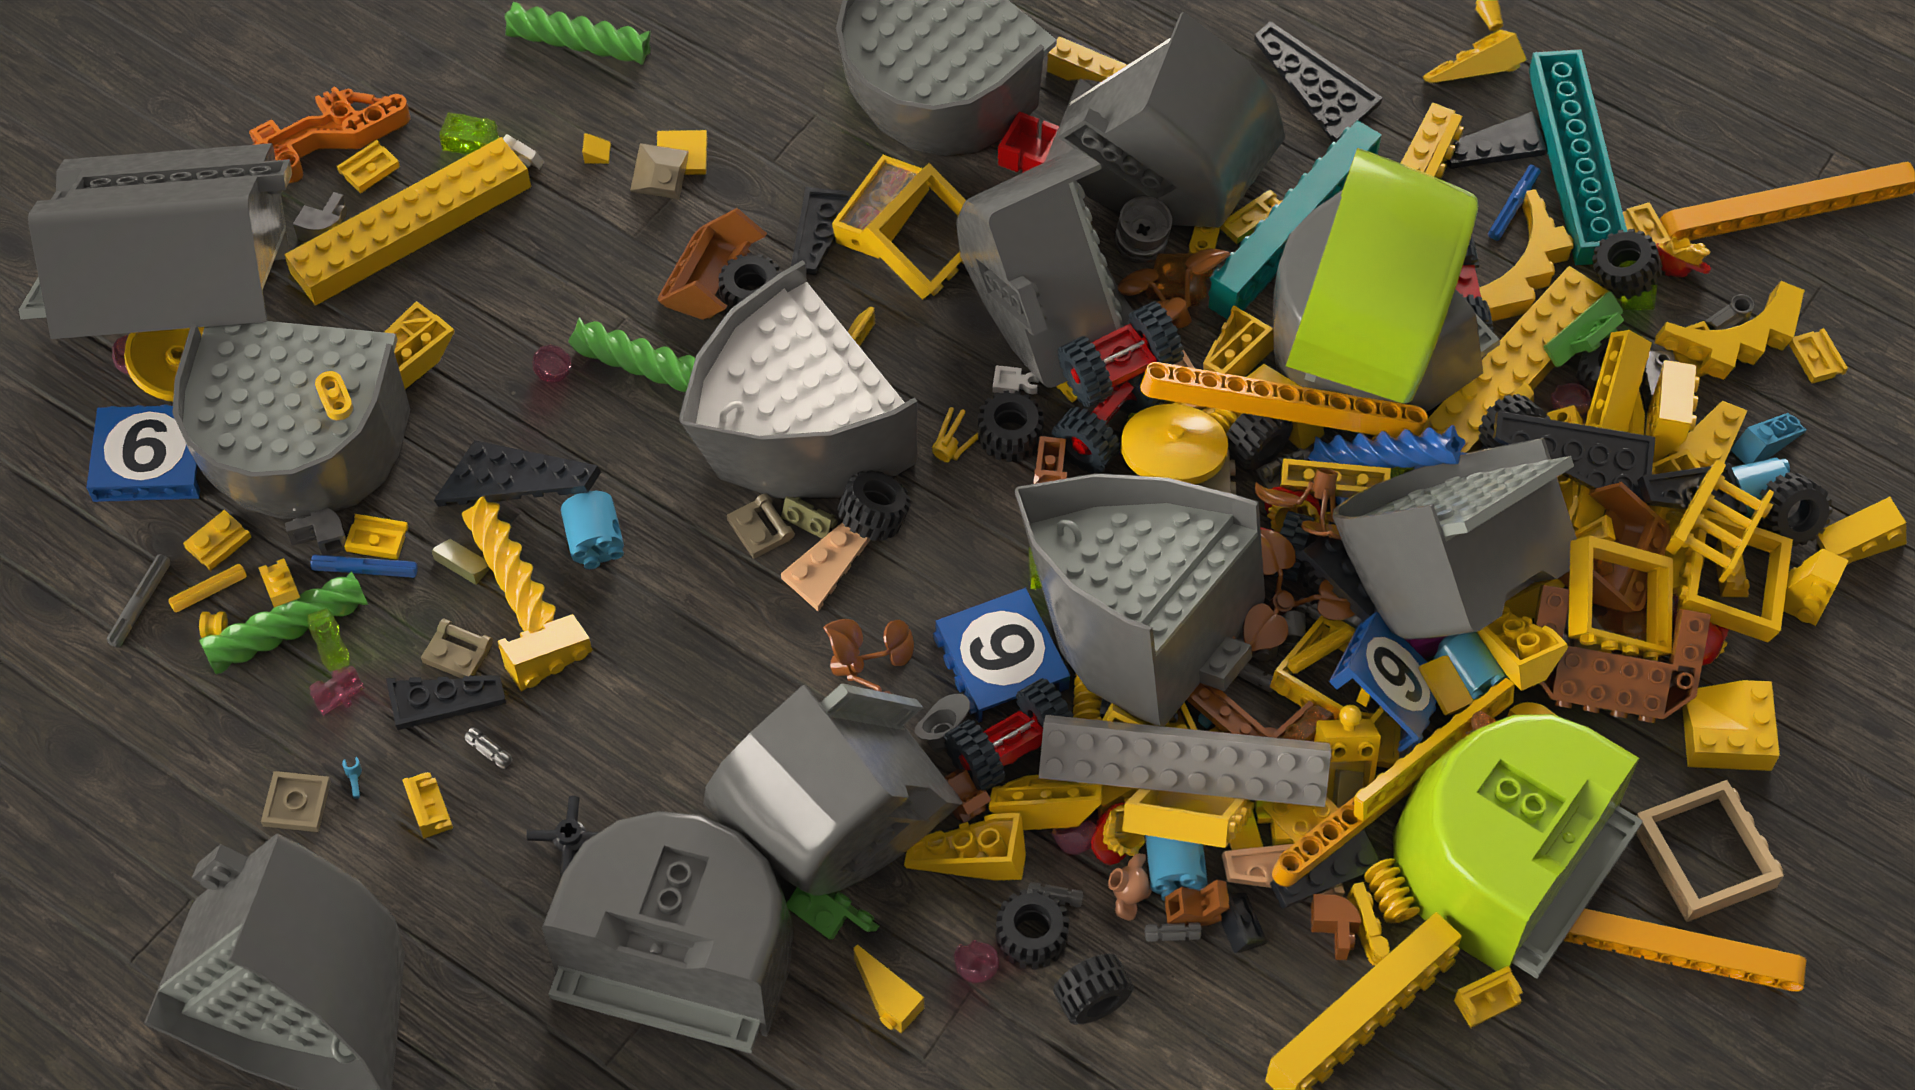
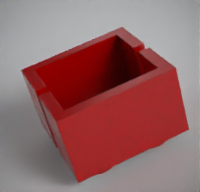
M1018 112L998 146V165L1015 172H1019L1021 169L1024 173L1043 164L1059 126L1043 121L1040 140L1038 139L1039 119Z

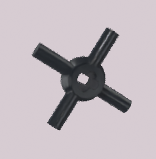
M569 796L566 819L559 822L554 830L527 829V841L554 842V845L562 851L561 877L582 844L599 833L586 831L585 827L577 821L580 802L578 796Z

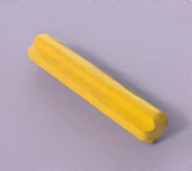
M237 564L169 598V604L174 612H179L246 578V572L241 564Z
M1342 626L1289 658L1286 664L1287 668L1294 674L1302 671L1349 642L1354 635L1353 631L1348 626Z

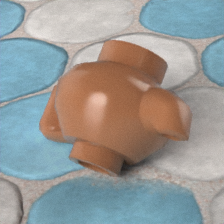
M1136 853L1129 860L1127 866L1122 869L1116 868L1113 870L1108 880L1109 888L1113 890L1117 898L1115 913L1118 917L1128 921L1133 920L1136 916V903L1147 899L1152 891L1148 875L1142 868L1146 859L1145 854Z

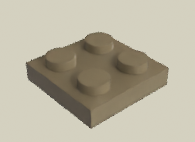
M274 771L261 819L263 827L319 832L330 788V778L327 776Z

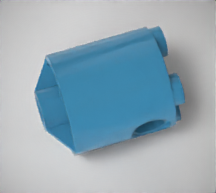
M1770 458L1765 461L1732 467L1739 488L1755 498L1761 499L1762 495H1760L1762 489H1767L1768 486L1766 484L1770 480L1772 482L1776 481V477L1779 475L1785 477L1786 473H1790V465L1786 459ZM1746 505L1748 513L1744 516L1747 518L1752 517L1755 510Z
M589 491L588 493L575 494L562 504V519L570 554L574 561L584 564L586 569H594L601 562L619 559L624 555V543L611 495L602 491Z
M1477 632L1445 637L1440 642L1433 659L1435 660L1446 655L1449 656L1473 701L1481 698L1493 685L1499 684L1505 678L1508 679Z
M1145 835L1151 890L1160 894L1162 900L1165 901V896L1180 887L1201 890L1208 884L1203 844Z

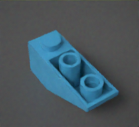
M1786 413L1747 427L1731 451L1745 464L1765 461L1805 433L1806 429L1795 416Z

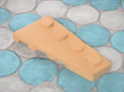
M841 523L781 573V579L819 611L823 606L824 600L829 594H832L837 587V582L843 574L847 573L851 563L856 556L860 555L870 541V538H862L859 534H854L850 531L849 527H845Z
M1293 844L1224 851L1222 860L1227 882L1272 888L1270 883L1273 880V868L1279 856ZM1340 885L1321 894L1342 897L1345 893L1343 885Z

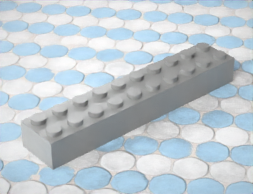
M1045 715L1039 778L1325 807L1331 748L1330 743Z

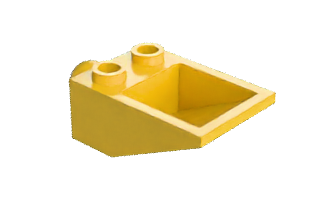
M1355 705L1344 706L1339 713L1340 720L1317 721L1314 742L1330 743L1331 748L1326 794L1331 801H1333L1336 769L1364 772L1363 788H1366L1375 781L1381 735L1371 719H1362V713Z

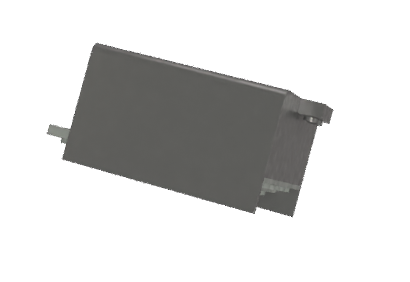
M272 143L64 159L56 173L55 194L51 200L37 201L28 214V225L39 277L19 308L20 319L46 317L51 339L190 328L191 324H196L198 327L267 322L263 287L274 260L286 259L284 254L290 252L281 193L287 189L292 176L290 159L276 160Z

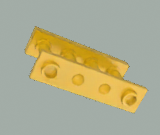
M1716 460L1706 473L1665 550L1675 555L1681 546L1685 549L1686 547L1693 549L1724 567L1719 581L1723 583L1729 575L1735 576L1742 566L1743 562L1739 561L1761 517L1765 518L1770 512L1773 504L1769 501L1774 492L1769 490L1762 500L1755 498L1724 480L1725 477L1721 474L1726 465ZM1719 489L1753 508L1755 511L1751 519L1714 499L1715 496L1711 494L1712 490L1717 491ZM1709 508L1744 528L1745 530L1741 538L1705 519L1701 513L1702 509L1707 510ZM1692 527L1695 529L1698 527L1735 548L1731 557L1728 558L1694 538V534L1690 532Z

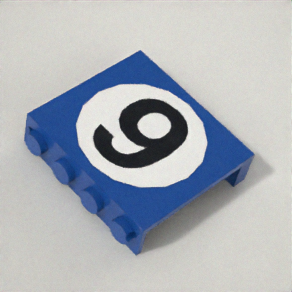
M165 404L161 406L136 405L134 407L109 406L107 408H97L86 487L93 502L200 498V487L196 480L197 463L173 416V406Z
M1026 588L936 620V632L933 633L934 641L938 648H943L945 664L949 670L953 669L956 675L954 677L956 687L959 692L963 691L965 696L968 697L970 701L969 713L970 715H975L978 723L982 722L984 710L1016 699L1018 691L1041 678L1055 684L1059 692L1069 689L1070 674Z
M1375 612L1358 625L1329 682L1338 689L1353 678L1406 731L1403 738L1399 741L1397 749L1399 752L1408 746L1413 748L1423 739V730L1430 724L1428 719L1437 708L1435 706L1437 701L1418 668L1428 662L1403 637L1393 634L1378 612Z

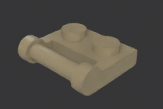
M767 493L759 495L755 501L727 515V521L753 559L790 541L795 536L792 528L786 526L773 507L772 499ZM762 510L765 512L778 531L777 534L771 535L758 516V512Z
M443 618L437 627L435 635L422 654L421 660L422 663L462 679L464 676H475L492 647L493 638L487 635H477L452 625V621ZM450 635L478 646V648L474 652L445 639Z

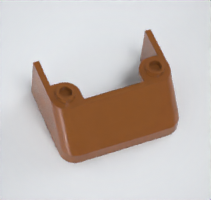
M738 208L701 226L689 241L657 300L666 308L701 320L712 318L727 307L715 296L719 288V273H722V267L724 265L728 266L727 261L730 259L736 260L738 255L747 256V253H750V245L764 238L767 233Z
M1619 482L1590 490L1589 495L1606 509L1604 515L1612 519L1616 539L1614 542L1664 556L1665 549L1671 539L1669 525L1625 484ZM1607 561L1604 562L1600 574L1593 569L1592 604L1628 613L1643 609L1647 600V572ZM1570 571L1558 578L1568 588Z
M1200 683L1187 698L1190 704L1224 733L1292 740L1309 725L1314 706L1309 701L1279 729L1272 727L1264 728L1222 690Z

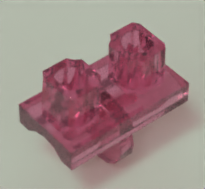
M341 665L333 671L332 679L326 683L317 681L310 686V695L322 715H325L340 704L349 708L352 706L349 698L365 689L353 666L345 668Z

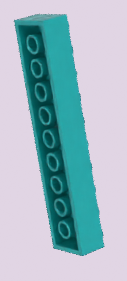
M1582 50L1534 52L1528 72L1567 234L1571 235L1574 247L1571 250L1575 265L1593 264L1594 250L1596 247H1600L1599 242L1602 239H1608L1607 235L1611 233L1617 234L1618 230L1628 231Z
M1358 120L1351 127H1346L1340 139L1336 143H1331L1324 157H1319L1315 161L1312 170L1308 174L1304 173L1301 176L1298 185L1294 189L1290 188L1279 205L1275 204L1266 220H1261L1257 224L1254 233L1250 237L1246 236L1243 239L1240 248L1236 252L1230 253L1231 256L1227 257L1225 264L1221 268L1214 270L1210 277L1212 283L1208 292V308L1227 320L1231 315L1233 305L1244 311L1277 275L1279 262L1289 234L1311 211L1343 190L1357 148L1378 155L1382 134Z

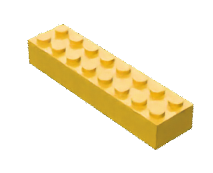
M1435 912L1279 1051L1270 1061L1265 1081L1274 1090H1313L1311 1087L1316 1082H1325L1334 1072L1332 1068L1337 1063H1346L1353 1056V1049L1357 1045L1361 1044L1364 1046L1375 1035L1373 1031L1378 1026H1387L1395 1017L1394 1012L1398 1008L1402 1007L1405 1009L1415 999L1416 996L1414 994L1419 989L1423 991L1428 989L1436 978L1434 976L1439 971L1445 973L1453 966L1456 961L1454 957L1460 951L1458 945L1462 935Z

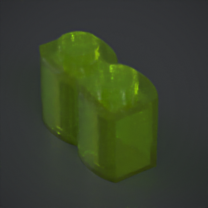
M325 608L309 614L307 619L308 627L313 639L317 643L318 653L324 666L330 672L348 666L350 663L349 652L343 639L340 637L339 626L331 611Z

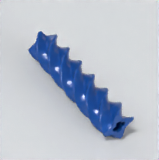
M1451 425L1443 434H1439L1433 428L1427 427L1419 436L1414 435L1408 429H1404L1396 438L1391 437L1385 431H1381L1373 440L1366 437L1363 433H1359L1351 442L1345 440L1341 435H1336L1328 444L1316 436L1314 450L1309 454L1308 458L1310 461L1383 468H1409L1419 465L1435 466L1442 463L1459 464L1460 451L1465 445V439L1458 436L1454 425Z

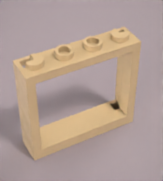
M1728 780L1642 811L1636 815V817L1643 820L1636 834L1686 922L1777 888L1784 876L1779 861L1774 860L1766 839L1758 833L1754 826L1752 815L1745 811L1737 790L1731 787ZM1719 799L1763 875L1698 899L1655 822Z

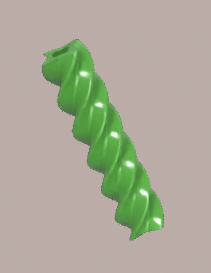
M513 2L510 11L505 13L506 36H521L529 41H544L552 46H567L572 50L590 51L599 56H613L622 61L635 60L642 65L646 56L651 51V31L639 35L630 26H624L616 30L607 21L593 25L586 17L581 16L570 20L563 12H555L548 16L540 7H533L525 11L517 2Z
M578 318L575 330L568 341L573 350L588 358H598L607 365L622 367L629 373L645 375L653 382L669 384L678 391H687L695 357L685 355L677 358L669 347L653 349L650 342L644 338L630 341L627 334L622 330H614L607 333L600 322L593 321L584 324L581 318Z
M351 571L347 577L331 579L321 589L307 590L297 600L274 607L271 612L256 613L245 624L237 623L230 625L220 635H209L199 641L215 674H220L226 671L232 662H247L253 658L257 651L273 650L283 639L293 640L299 638L307 631L308 627H323L331 621L333 616L349 615L359 604L368 605L358 580Z

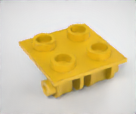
M1327 796L1325 807L1270 801L1265 802L1261 806L1294 842H1297L1339 809Z

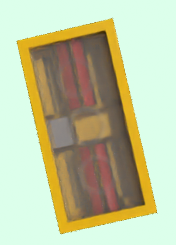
M882 155L833 221L832 226L836 243L879 259L880 257L858 234L923 168ZM925 182L879 229L891 242L929 191V186Z

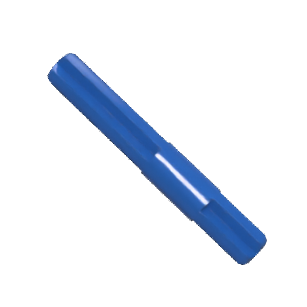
M1530 165L1490 228L1488 232L1490 238H1493L1495 241L1500 240L1517 210L1523 204L1526 191L1532 189L1534 182L1540 174L1539 168L1534 165Z
M313 555L311 558V568L315 571L350 573L352 571V573L412 578L416 577L418 572L417 563L412 561Z

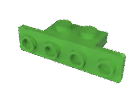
M1607 292L1544 345V350L1555 367L1562 366L1578 352L1587 350L1589 353L1601 346L1600 341L1603 338L1606 339L1610 337L1612 332L1618 331L1616 327L1624 321L1621 316L1623 310L1612 292Z
M797 887L787 902L789 910L828 939H834L847 917L867 932L876 931L879 925L873 922L874 917L863 909L858 911L850 905L851 899L839 892L837 894L830 893L813 896Z

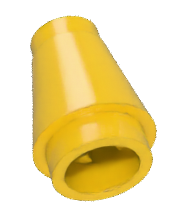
M1477 0L1476 11L1487 27H1489V30L1497 31L1501 29L1503 23L1498 0Z

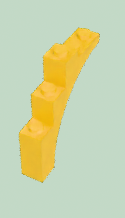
M1536 189L1526 191L1522 205L1529 234L1525 253L1516 265L1502 277L1479 287L1482 300H1486L1489 305L1492 321L1525 314L1536 299L1534 290L1550 286L1552 276L1555 273L1553 264L1567 261L1571 249L1574 247L1571 235L1567 234L1564 226L1555 227L1553 219L1549 218L1545 202L1539 197Z
M1780 281L1770 293L1763 312L1740 326L1724 330H1698L1666 322L1656 335L1654 343L1665 349L1685 355L1690 359L1702 362L1700 371L1724 380L1735 367L1737 359L1754 365L1765 352L1766 344L1772 348L1784 350L1794 338L1804 290Z

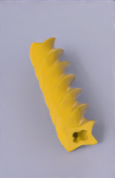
M480 497L473 507L462 512L463 520L472 531L474 540L483 552L489 568L494 572L498 585L505 592L508 604L517 614V619L524 631L528 630L530 634L544 630L542 628L544 624L554 621L556 608L553 604L542 600L544 585L531 580L533 565L520 560L522 545L508 538L511 525L497 519L500 505L487 502L484 497Z

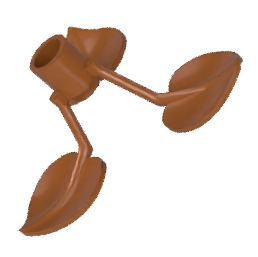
M1204 249L1191 255L1185 261V265L1188 268L1185 271V300L1180 297L1166 300L1154 283L1158 279L1159 274L1153 269H1140L1130 273L1121 280L1117 288L1121 294L1129 296L1141 293L1148 287H1151L1161 300L1156 303L1161 304V307L1167 311V315L1171 317L1173 325L1176 328H1183L1192 321L1188 311V307L1191 306V273L1201 274L1207 272L1231 255L1229 252L1220 249Z
M1317 468L1314 482L1309 481L1308 487L1301 497L1287 492L1268 489L1256 482L1255 491L1257 496L1268 504L1280 507L1294 508L1295 504L1302 505L1311 490L1314 491V497L1322 499L1319 523L1303 521L1302 529L1317 536L1341 539L1336 525L1325 524L1327 500L1329 499L1331 514H1327L1326 519L1334 522L1332 516L1334 508H1336L1335 491L1338 477L1336 471L1327 468Z
M1261 530L1264 575H1273L1278 572V579L1274 590L1276 594L1269 601V604L1261 603L1255 605L1246 615L1243 637L1244 643L1251 645L1252 652L1272 649L1285 641L1288 635V624L1286 619L1280 615L1290 611L1293 607L1297 608L1299 605L1319 600L1317 605L1318 613L1328 620L1339 621L1356 615L1350 609L1351 603L1346 599H1339L1332 592L1334 587L1326 579L1319 586L1320 595L1316 594L1294 601L1291 593L1282 591V569H1289L1294 565L1296 558L1295 550L1288 539L1281 534L1271 530Z
M840 619L823 627L830 639L834 652L830 663L832 673L835 676H847L848 681H856L875 691L882 692L880 686L856 676L864 668L863 660L890 655L892 665L903 666L910 660L913 654L914 641L909 626L902 620H893L885 627L884 643L887 648L885 651L858 656L860 654L858 648L862 645L863 634L857 622L851 619Z

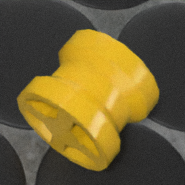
M202 612L200 615L199 630L201 638L209 635H220L228 627L226 612H218L217 614Z

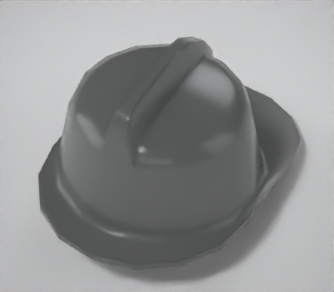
M952 694L940 699L915 727L916 736L926 740L933 751L940 753L946 748L945 740L943 739L944 734L959 726L970 710L968 697L963 694Z

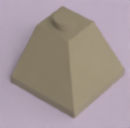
M640 143L630 191L680 199L689 152Z

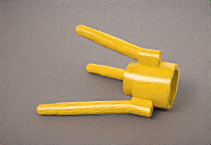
M953 407L949 408L938 438L932 446L933 454L944 462H949L951 459L957 461L960 455L978 440L977 433L960 448L957 446L958 441L953 435L965 414L964 409L960 411L950 430L945 435L954 412Z

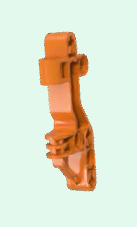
M333 87L331 94L325 92L323 93V98L319 95L315 97L316 103L323 113L322 116L305 117L282 130L273 120H269L250 130L249 133L254 142L253 145L272 143L276 160L290 159L292 176L289 183H295L303 177V169L299 158L314 150L359 149L406 125L410 120L406 98L400 94L375 98V95L357 93L351 89L339 91L336 87ZM353 102L372 104L361 111H355L351 106Z

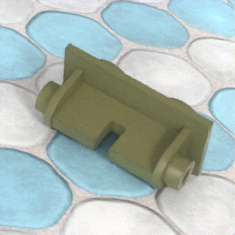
M785 497L781 515L782 519L822 539L829 534L830 528L834 529L838 520L835 519V515L821 509L815 511L813 505L801 500L800 497Z

